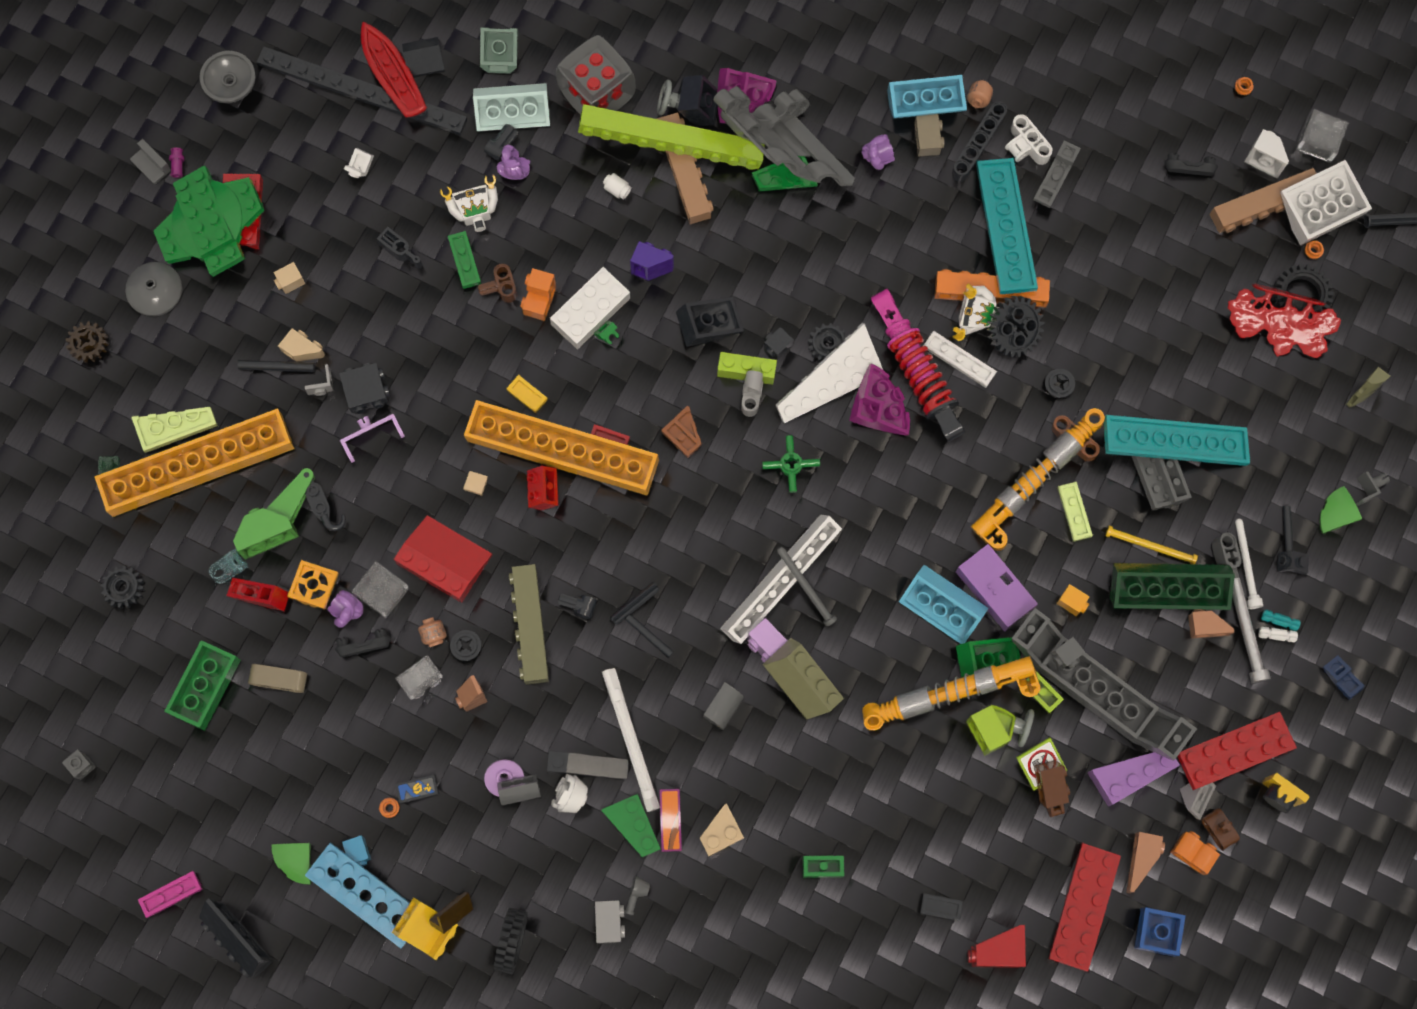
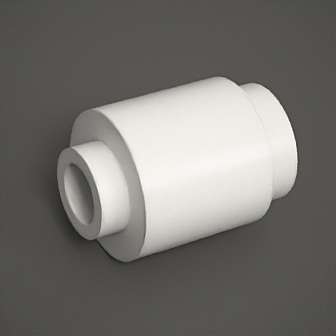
M615 173L607 175L603 181L604 189L618 199L622 198L624 200L632 188L628 182Z

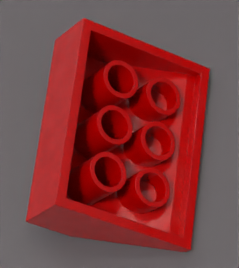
M427 515L405 541L395 556L394 561L400 567L462 603L493 554Z

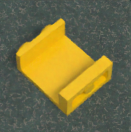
M413 897L392 933L437 960L445 951V945L449 939L455 935L458 925L455 924L443 934L432 927L429 921L438 912Z

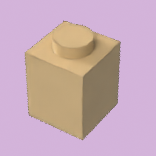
M294 262L274 272L276 276L274 282L279 290L283 289L285 294L305 284Z

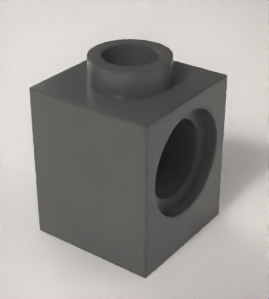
M78 749L62 762L73 777L80 780L96 768L85 752Z

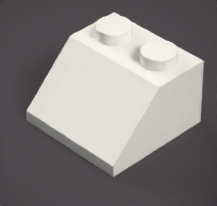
M1263 129L1244 162L1278 178L1289 160L1280 137L1276 136L1272 131Z

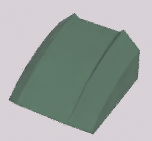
M481 28L480 67L488 73H511L517 68L518 29Z

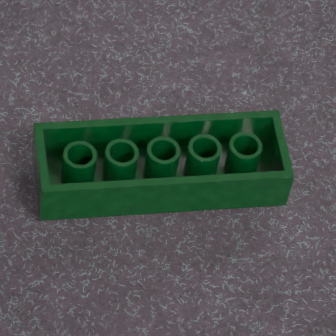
M1113 563L1110 600L1114 608L1231 610L1235 573L1230 565Z

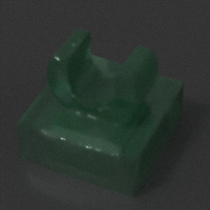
M118 456L99 457L98 475L119 468L120 458Z

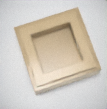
M469 471L463 489L482 496L488 476Z

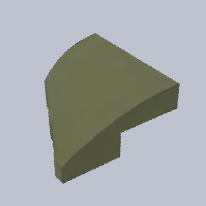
M1379 367L1375 369L1346 405L1353 407L1365 401L1390 375Z

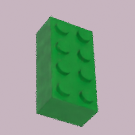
M201 640L164 712L205 731L241 660L235 655Z

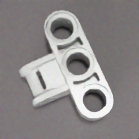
M1017 115L1011 126V133L1015 138L1005 146V149L1012 153L1016 162L1030 155L1037 164H1046L1053 151L1051 145L1027 116ZM1016 124H1021L1024 127L1019 128ZM1028 138H1033L1035 141L1031 142ZM1040 151H1043V152H1045L1047 155H1046V156H1043V155H1041L1039 152H1040Z

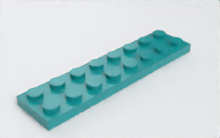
M1014 158L977 161L976 167L999 293L1012 294L1037 291V279Z
M1114 415L1104 416L1106 454L1242 466L1250 464L1246 427Z

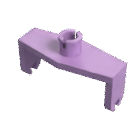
M394 414L371 424L369 417L366 416L363 418L365 423H363L362 419L357 421L361 430L341 439L340 442L351 463H353L355 460L346 441L391 419L401 438L405 436Z

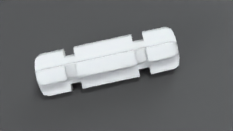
M1260 627L1258 633L1260 638L1269 637V639L1287 640L1288 642H1296L1298 638L1296 631L1287 632V630L1269 629V627Z

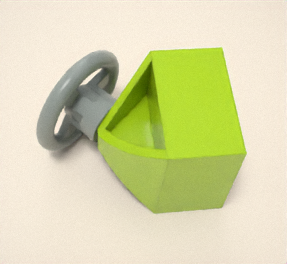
M991 705L971 715L966 722L984 756L1008 744L1013 733L1019 734L1018 746L1023 747L1031 730L1034 711L1032 709L1028 710L1024 720H1022V718L1015 717L1003 708Z

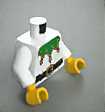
M487 175L485 176V183L489 187L482 185L452 194V190L447 186L449 190L447 195H444L440 189V194L446 198L445 203L450 214L458 221H464L466 226L473 224L476 232L486 229L484 221L490 220L491 213L495 211L498 202L496 186H494L496 182L495 175H493V182H488Z
M966 285L958 318L961 328H953V331L957 333L953 335V338L958 341L963 340L967 334L991 326L987 321H992L993 318L990 314L996 313L993 309L996 307V299L993 293L984 285Z

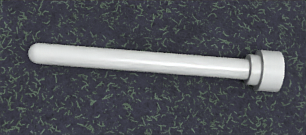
M1236 519L1235 525L1249 592L1248 600L1246 601L1248 609H1258L1263 607V601L1257 595L1243 521Z

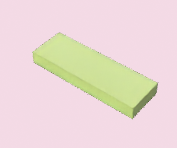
M1077 482L1058 486L1057 489L1073 542L1091 538L1093 535Z

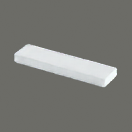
M935 331L932 332L923 345L928 347L929 352L985 388L997 372Z

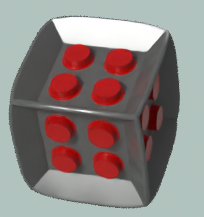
M599 35L588 39L577 47L556 68L558 87L580 115L583 104L617 111L632 98L636 90L635 76L626 61Z

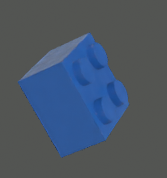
M1147 907L1141 908L1134 949L1173 957L1180 956L1185 915Z

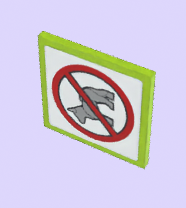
M1050 737L1016 757L1033 790L1037 789L1034 765L1057 760L1060 764L1064 765Z

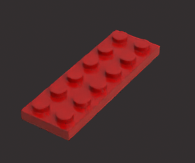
M1278 712L1181 751L1177 757L1192 790H1196L1297 747L1281 713Z
M1084 843L1081 844L1048 959L1088 972L1121 858L1120 855Z

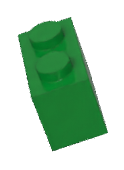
M803 856V878H843L844 856Z

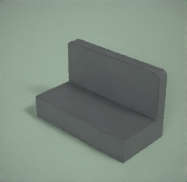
M142 139L137 143L141 150L132 156L130 160L153 184H157L171 169Z

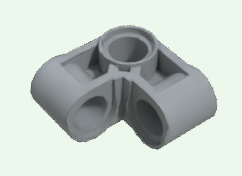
M747 371L744 379L741 409L743 414L748 417L756 415L759 408L763 388V373L758 371ZM747 403H753L755 407L753 409H748L745 407V405Z

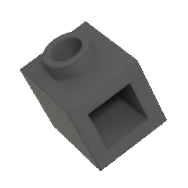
M1072 637L1051 653L1053 656L1052 660L1058 667L1061 666L1062 669L1067 666L1071 669L1080 662L1077 658L1083 655L1085 651L1075 638Z

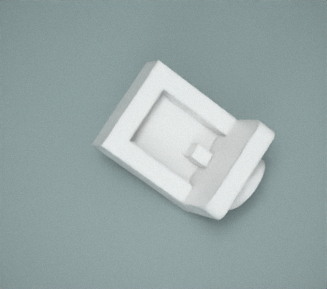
M355 148L349 165H345L344 169L349 171L348 174L355 178L366 176L374 155Z

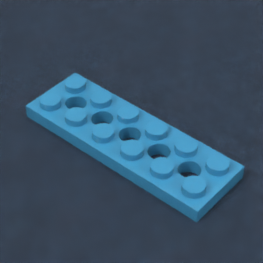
M330 842L305 876L398 947L402 948L406 941L392 933L396 926L392 922V917L396 914L403 915L410 902ZM332 865L339 868V874L335 877L330 876L328 873V868ZM346 878H353L355 880V887L351 889L346 888L344 880ZM363 890L370 891L371 899L368 901L362 900L360 892ZM379 902H384L387 904L388 909L386 912L380 913L377 911L376 905Z

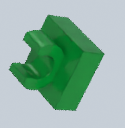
M606 321L594 332L598 339L604 340L607 344H612L609 340L611 334L615 338L619 337V334L615 331L617 326L611 321Z

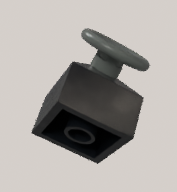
M703 75L683 77L677 93H671V80L667 79L664 82L657 104L658 115L662 116L667 106L675 107L695 127L715 125L718 105L714 102V97L718 89Z

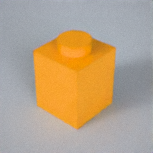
M1069 584L1057 604L1077 616L1080 612L1084 613L1089 606L1087 602L1089 596Z

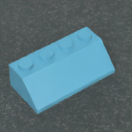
M962 75L889 82L887 93L889 108L893 118L967 111Z
M923 565L899 600L901 604L960 644L967 641L989 609L926 565Z

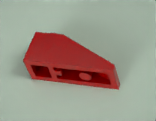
M232 578L226 596L266 608L284 611L289 598V592L275 585Z

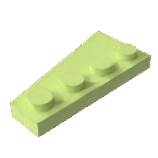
M211 407L132 417L145 453L218 426Z

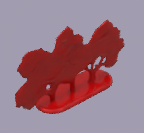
M1252 284V286L1265 291L1266 294L1264 296L1255 298L1249 289H1243L1239 291L1236 299L1228 301V309L1231 311L1230 321L1236 327L1239 337H1252L1263 329L1267 330L1269 333L1266 338L1274 346L1273 350L1276 356L1290 353L1293 345L1298 344L1303 354L1313 358L1320 357L1321 354L1328 351L1327 342L1323 337L1337 332L1341 319L1337 318L1333 309L1315 312L1312 308L1313 304L1324 306L1325 302L1259 284ZM1273 294L1287 297L1286 305L1283 308H1276L1272 305L1270 299ZM1293 299L1307 302V306L1302 311H1298L1291 303ZM1264 300L1266 301L1260 309L1255 308L1258 302L1263 303ZM1309 312L1312 314L1311 319L1308 318Z

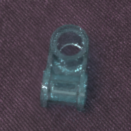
M234 549L213 563L209 568V574L216 583L223 584L233 576L244 571L248 567V563L244 562L239 556L237 549ZM217 570H224L221 576H215Z

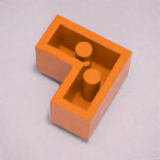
M532 268L531 274H527L525 280L528 293L526 297H523L520 307L524 315L545 321L556 290L554 274Z

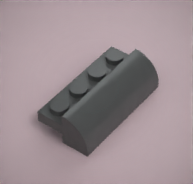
M1132 456L1152 511L1164 507L1166 509L1192 498L1178 460Z

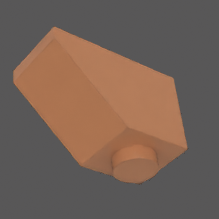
M1194 609V612L1188 615L1191 638L1230 636L1234 633V628L1213 611Z

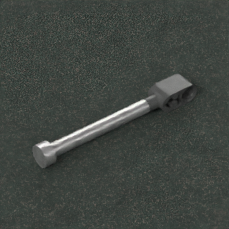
M1224 533L1212 542L1217 565H1230L1235 573L1232 597L1252 672L1249 673L1251 683L1271 679L1268 669L1263 667L1237 567L1241 564L1239 548L1235 536L1231 533Z

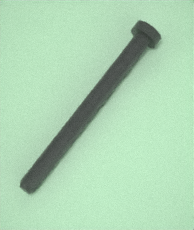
M779 547L777 549L778 554L825 619L823 621L825 626L833 624L837 620L836 616L829 613L783 547Z

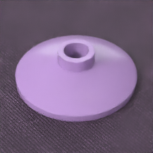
M499 760L487 768L484 776L485 785L492 794L499 796L497 782L524 777L522 768L514 761ZM506 773L508 776L502 778L501 774Z

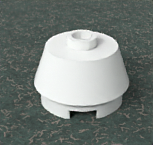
M566 774V778L562 777L555 789L557 791L556 800L553 799L551 805L558 809V812L577 813L587 800L588 787L576 775Z

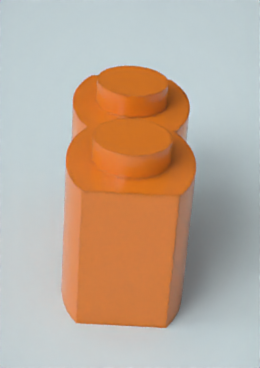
M1192 831L1183 832L1171 853L1202 875H1207L1220 856L1216 852L1217 848L1210 843L1204 844L1199 840L1200 836Z

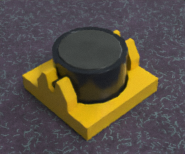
M1278 773L1266 777L1262 784L1268 787L1263 795V799L1283 813L1288 814L1293 806L1304 804L1309 799V795Z

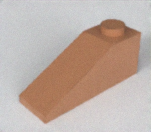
M474 675L470 676L456 691L458 697L455 698L459 708L464 707L466 712L488 702Z
M1143 832L1135 833L1126 893H1133L1159 859L1160 854L1164 853L1165 842H1162V836Z

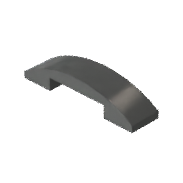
M1067 141L1063 142L1033 199L1034 201L1049 208L1051 207L1081 148Z

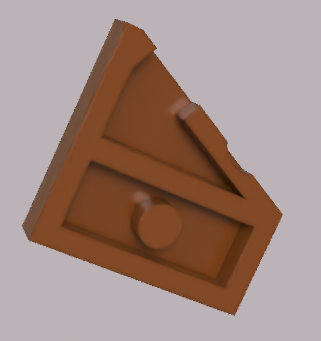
M686 406L661 432L689 458L701 447V441L691 415L690 407Z

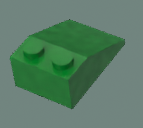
M1012 637L971 641L957 645L956 650L961 678L966 673L972 675L974 671L984 669V667L986 668L991 665L1000 666L1020 659L1019 648L1011 640Z

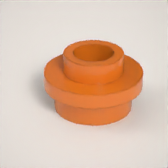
M1248 77L1239 78L1235 83V90L1240 95L1250 94L1254 87L1252 80Z
M1310 241L1305 246V254L1311 259H1318L1324 253L1323 245L1319 241ZM1311 248H1314L1316 253L1312 252Z
M393 798L384 799L379 806L380 813L386 818L396 816L400 808L399 803ZM390 804L393 805V810L388 812L386 807Z

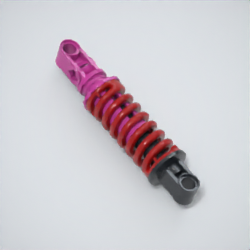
M888 289L871 297L873 304L887 326L885 333L891 339L887 346L891 352L896 353L895 359L900 362V369L905 371V378L910 379L909 385L914 388V395L919 397V404L924 405L923 411L926 419L938 420L948 442L965 434L966 432L953 412V409L959 402L955 398H949L952 394L950 389L941 390L947 385L945 380L937 383V380L942 377V372H934L938 365L936 363H929L933 356L931 354L925 355L928 347H920L924 339L920 334L919 328L912 329L910 321L903 319ZM890 313L894 314V319L892 320L890 319Z

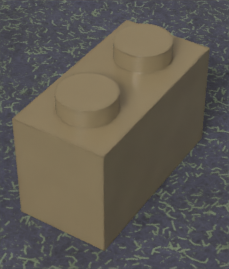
M938 114L916 116L914 125L918 156L940 155L941 149L944 148V137L940 135L942 120H939Z

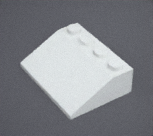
M1346 160L1280 192L1291 229L1300 246L1363 216L1372 209Z

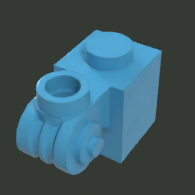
M362 835L342 842L345 854L361 866L367 865V861L371 860L365 838ZM334 865L330 866V868L334 869L336 871V874L338 875L339 868Z

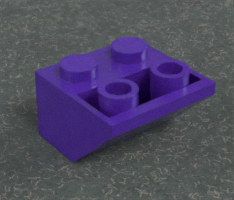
M639 241L630 260L631 274L649 281L670 273L674 269V255L666 249L660 250L655 248L649 242L642 243Z

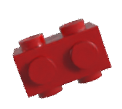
M540 466L527 470L528 508L545 510L558 506L557 468Z

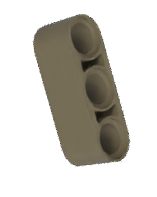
M252 664L248 684L304 693L307 673Z

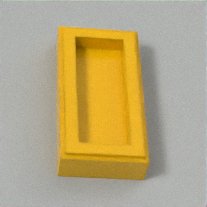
M519 375L506 388L510 394L534 413H537L548 400L545 395Z

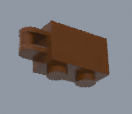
M1057 760L1034 765L1040 803L1047 808L1050 817L1064 814L1063 804L1069 803L1068 795H1070V789L1065 781L1067 776L1065 766Z

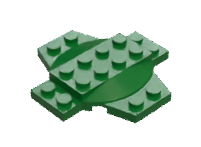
M204 165L174 182L177 201L173 212L154 230L165 261L171 264L195 257L205 261L209 274L214 277L244 260L245 257L239 245L242 236H240L242 229L245 226L249 227L265 211L253 181L248 177L221 183L212 179L208 168Z

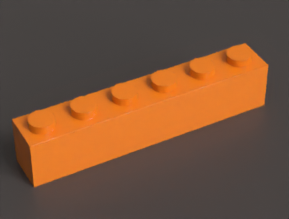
M941 270L936 275L934 298L963 301V292L966 291L967 284L971 286L984 285L993 293L996 304H999V301L1005 303V298L1011 299V296H1023L1024 298H1030L1032 302H1036L1035 307H1046L1049 302L1050 280L1036 277L1038 289L1034 292L1000 294L996 276L989 275L988 273L970 274L968 271L956 273L951 270Z

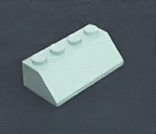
M547 83L473 89L477 131L501 130L505 124H510L514 128L550 126Z

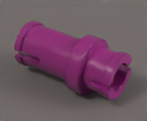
M171 148V155L169 156L171 161L170 176L173 178L183 177L182 162L184 161V156L182 155L183 149Z

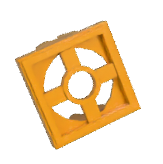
M301 560L288 597L298 600L304 605L326 609L339 573ZM314 571L313 576L307 579L302 578V575L306 572ZM320 573L327 578L328 586L321 584L319 580ZM316 579L318 581L317 588L309 589L307 586L308 581ZM299 583L305 585L307 589L305 597L299 590ZM318 590L325 591L321 597L311 599L313 592Z

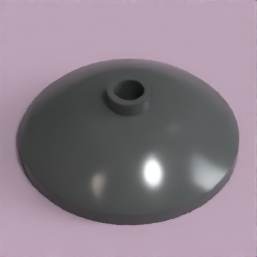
M222 51L212 55L206 60L200 71V83L204 92L211 99L221 103H232L246 97L252 90L256 79L255 69L251 61L243 54L235 51Z
M160 262L146 263L136 268L129 276L125 287L126 298L132 308L140 314L160 316L171 311L178 304L182 295V282L178 273L169 265ZM149 283H154L153 286L148 287Z

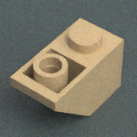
M291 329L278 345L281 352L296 362L323 358L325 356L322 350L323 346L315 340L313 342L308 340V336L301 330L297 332Z

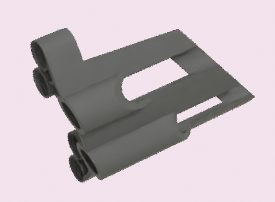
M737 86L729 92L726 89H722L715 95L714 102L722 110L721 118L739 137L752 141L777 166L783 163L795 176L820 183L823 178L832 177L840 186L853 185L855 178L797 118L810 105L809 101L799 90L795 89L789 94L782 92L774 100L776 108L771 104H763L756 108L753 113L749 112L751 102L749 97ZM761 144L766 145L768 149H765ZM798 156H812L816 162H811L806 166Z

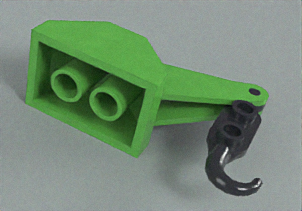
M308 468L303 469L267 509L255 508L244 516L233 542L238 553L245 560L299 537L293 523L306 497L312 512L322 521L326 529L338 531L344 527L346 522L344 514L341 515L342 520L338 525L331 523L330 506L322 487L318 483H314L315 475L312 470Z

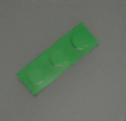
M466 231L449 235L448 239L463 289L481 284Z

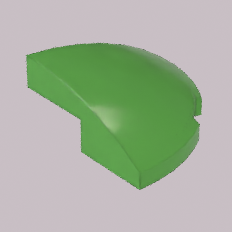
M1345 486L1335 490L1325 500L1327 503L1320 512V528L1323 534L1362 519L1353 498Z
M273 844L272 854L277 867L281 868L289 879L301 884L311 885V880L305 876L312 867L310 864L311 844Z

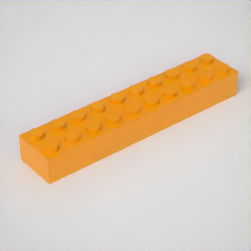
M478 400L475 402L464 433L467 442L647 496L659 463L658 454Z
M275 409L97 475L95 480L106 512L114 517L293 450L294 446L279 409Z

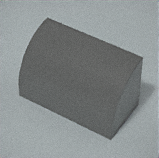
M724 682L704 713L703 718L724 730L744 699V696Z
M536 774L497 782L502 806L541 797Z

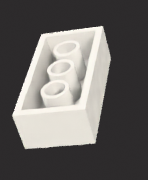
M602 267L550 318L551 325L578 350L595 331L630 299V292Z

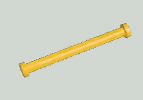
M1110 525L1106 531L1105 536L1107 537L1113 536L1189 562L1190 564H1195L1198 558L1196 554L1192 556L1113 529V526Z

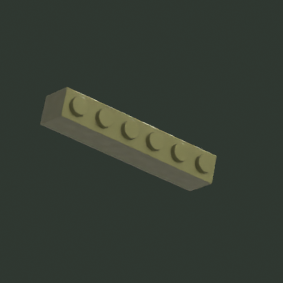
M535 564L512 567V573H509L510 585L514 584V592H511L512 603H516V611H513L514 622H518L519 628L515 630L516 641H520L521 649H517L518 660H522L523 668H519L520 679H524L526 685L549 682L537 569Z

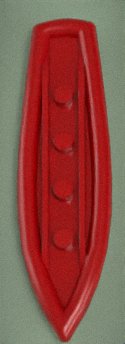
M362 22V49L373 74L406 118L421 114L427 107L401 53L382 32Z

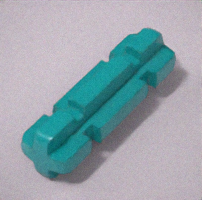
M1264 610L1261 618L1263 621H1271L1273 624L1285 628L1289 627V629L1295 631L1299 629L1301 623L1300 620L1291 619L1276 612L1273 614L1269 610Z

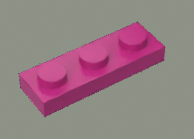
M192 871L138 899V902L145 917L149 918L203 889L195 872Z

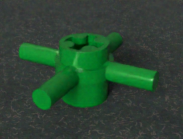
M788 435L786 436L787 453L782 456L780 461L762 462L763 469L781 468L782 472L788 476L789 492L795 493L797 492L796 474L801 471L802 467L820 466V459L802 460L798 454L794 453L793 436ZM786 461H795L794 468L791 469L790 465L786 464Z

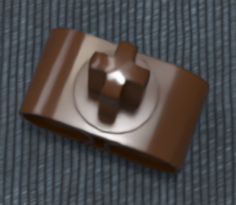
M499 264L494 268L495 280L478 285V290L482 296L498 291L502 300L510 303L517 298L516 287L509 266ZM502 272L508 273L505 277H499V274ZM506 289L513 290L510 294H504Z
M1217 808L1201 818L1204 827L1222 851L1240 840L1237 831L1221 809Z

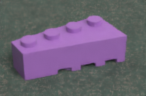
M1153 752L1093 769L1088 772V775L1109 807L1178 767L1180 764L1176 759L1172 761Z

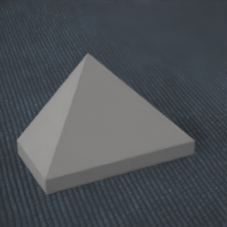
M1190 783L1180 788L1187 810L1196 819H1201L1216 788L1214 783L1196 790H1192Z

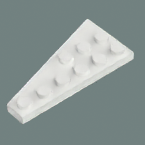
M861 323L857 330L847 336L838 348H835L808 376L801 380L802 382L796 388L791 390L776 404L783 423L858 388L869 364L872 363L883 370L864 323Z

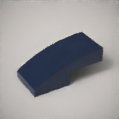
M1338 655L1323 667L1329 678L1349 700L1364 689L1365 685L1351 672L1352 669Z

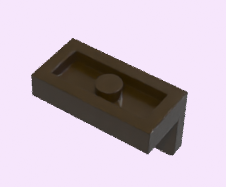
M465 891L460 896L458 895L429 919L430 925L445 934L473 910L469 893Z

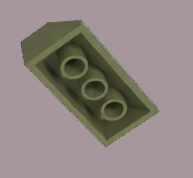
M792 638L762 664L806 719L830 712L844 699L802 644Z

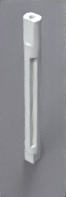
M615 668L607 669L602 672L625 740L647 812L655 811L660 808L638 743Z

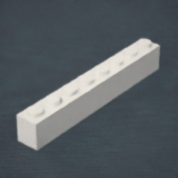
M820 515L787 552L802 574L842 530L830 516ZM782 559L720 628L733 642L742 644L748 637V634L764 619L797 581Z

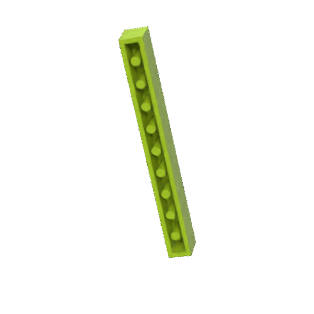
M585 104L582 107L578 133H582L585 136H597L604 140L612 139L623 144L631 143L639 147H651L658 151H671L677 155L685 154L698 159H710L712 162H725L732 166H744L748 169H759L763 162V153L755 144L736 135Z

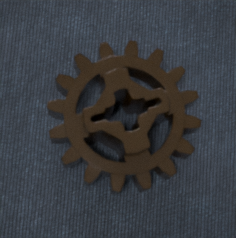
M87 321L85 326L80 322L79 328L73 326L75 331L68 332L71 338L66 339V342L69 344L66 348L70 351L71 356L75 357L78 361L83 359L85 363L88 362V359L95 362L96 356L101 359L100 353H106L107 351L104 346L109 345L106 341L108 336L104 333L105 330L102 327L99 328L97 323H94L92 326L90 321Z

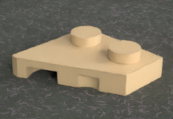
M727 804L721 808L700 837V841L708 856L744 839Z

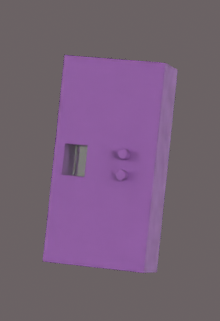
M989 544L956 570V573L977 599L989 608L987 611L1004 632L1038 605Z

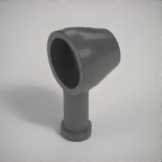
M637 876L634 877L624 913L634 915L637 898L648 895L650 884L644 879Z

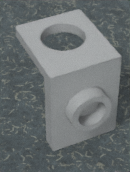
M328 364L325 365L327 383L305 386L308 395L315 394L316 396L325 395L326 392L334 391L331 369Z

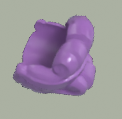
M886 134L876 136L862 147L863 158L871 162L875 169L881 170L885 164L895 160L893 148Z
M507 144L504 146L501 157L502 162H499L497 165L498 173L512 180L523 179L528 176L531 161L519 157V151L512 145Z
M341 590L327 610L336 617L334 624L337 627H344L351 619H358L363 614V605L352 593Z

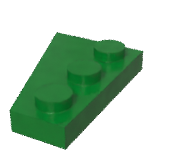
M798 156L807 166L808 162L804 156ZM783 163L779 166L772 164L752 172V177L759 191L814 187L818 185L817 182L795 176Z
M638 794L601 809L642 858L661 850Z

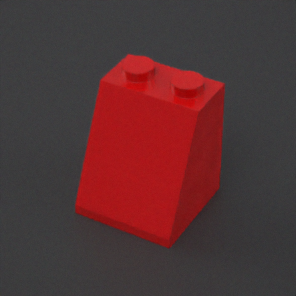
M1025 925L1015 926L971 946V950H968V963H971V967H1026Z

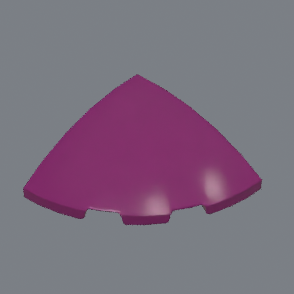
M722 68L719 71L717 93L722 89H726L729 92L732 88L739 87L749 97L751 101L749 112L753 113L756 108L770 101L776 86V80L748 72ZM718 106L720 123L726 124L725 121L721 118L722 110Z
M872 363L869 364L855 397L849 421L884 432L909 435L910 417L909 412L905 410L903 403L905 398L898 386L895 387L889 380L890 376L884 370Z

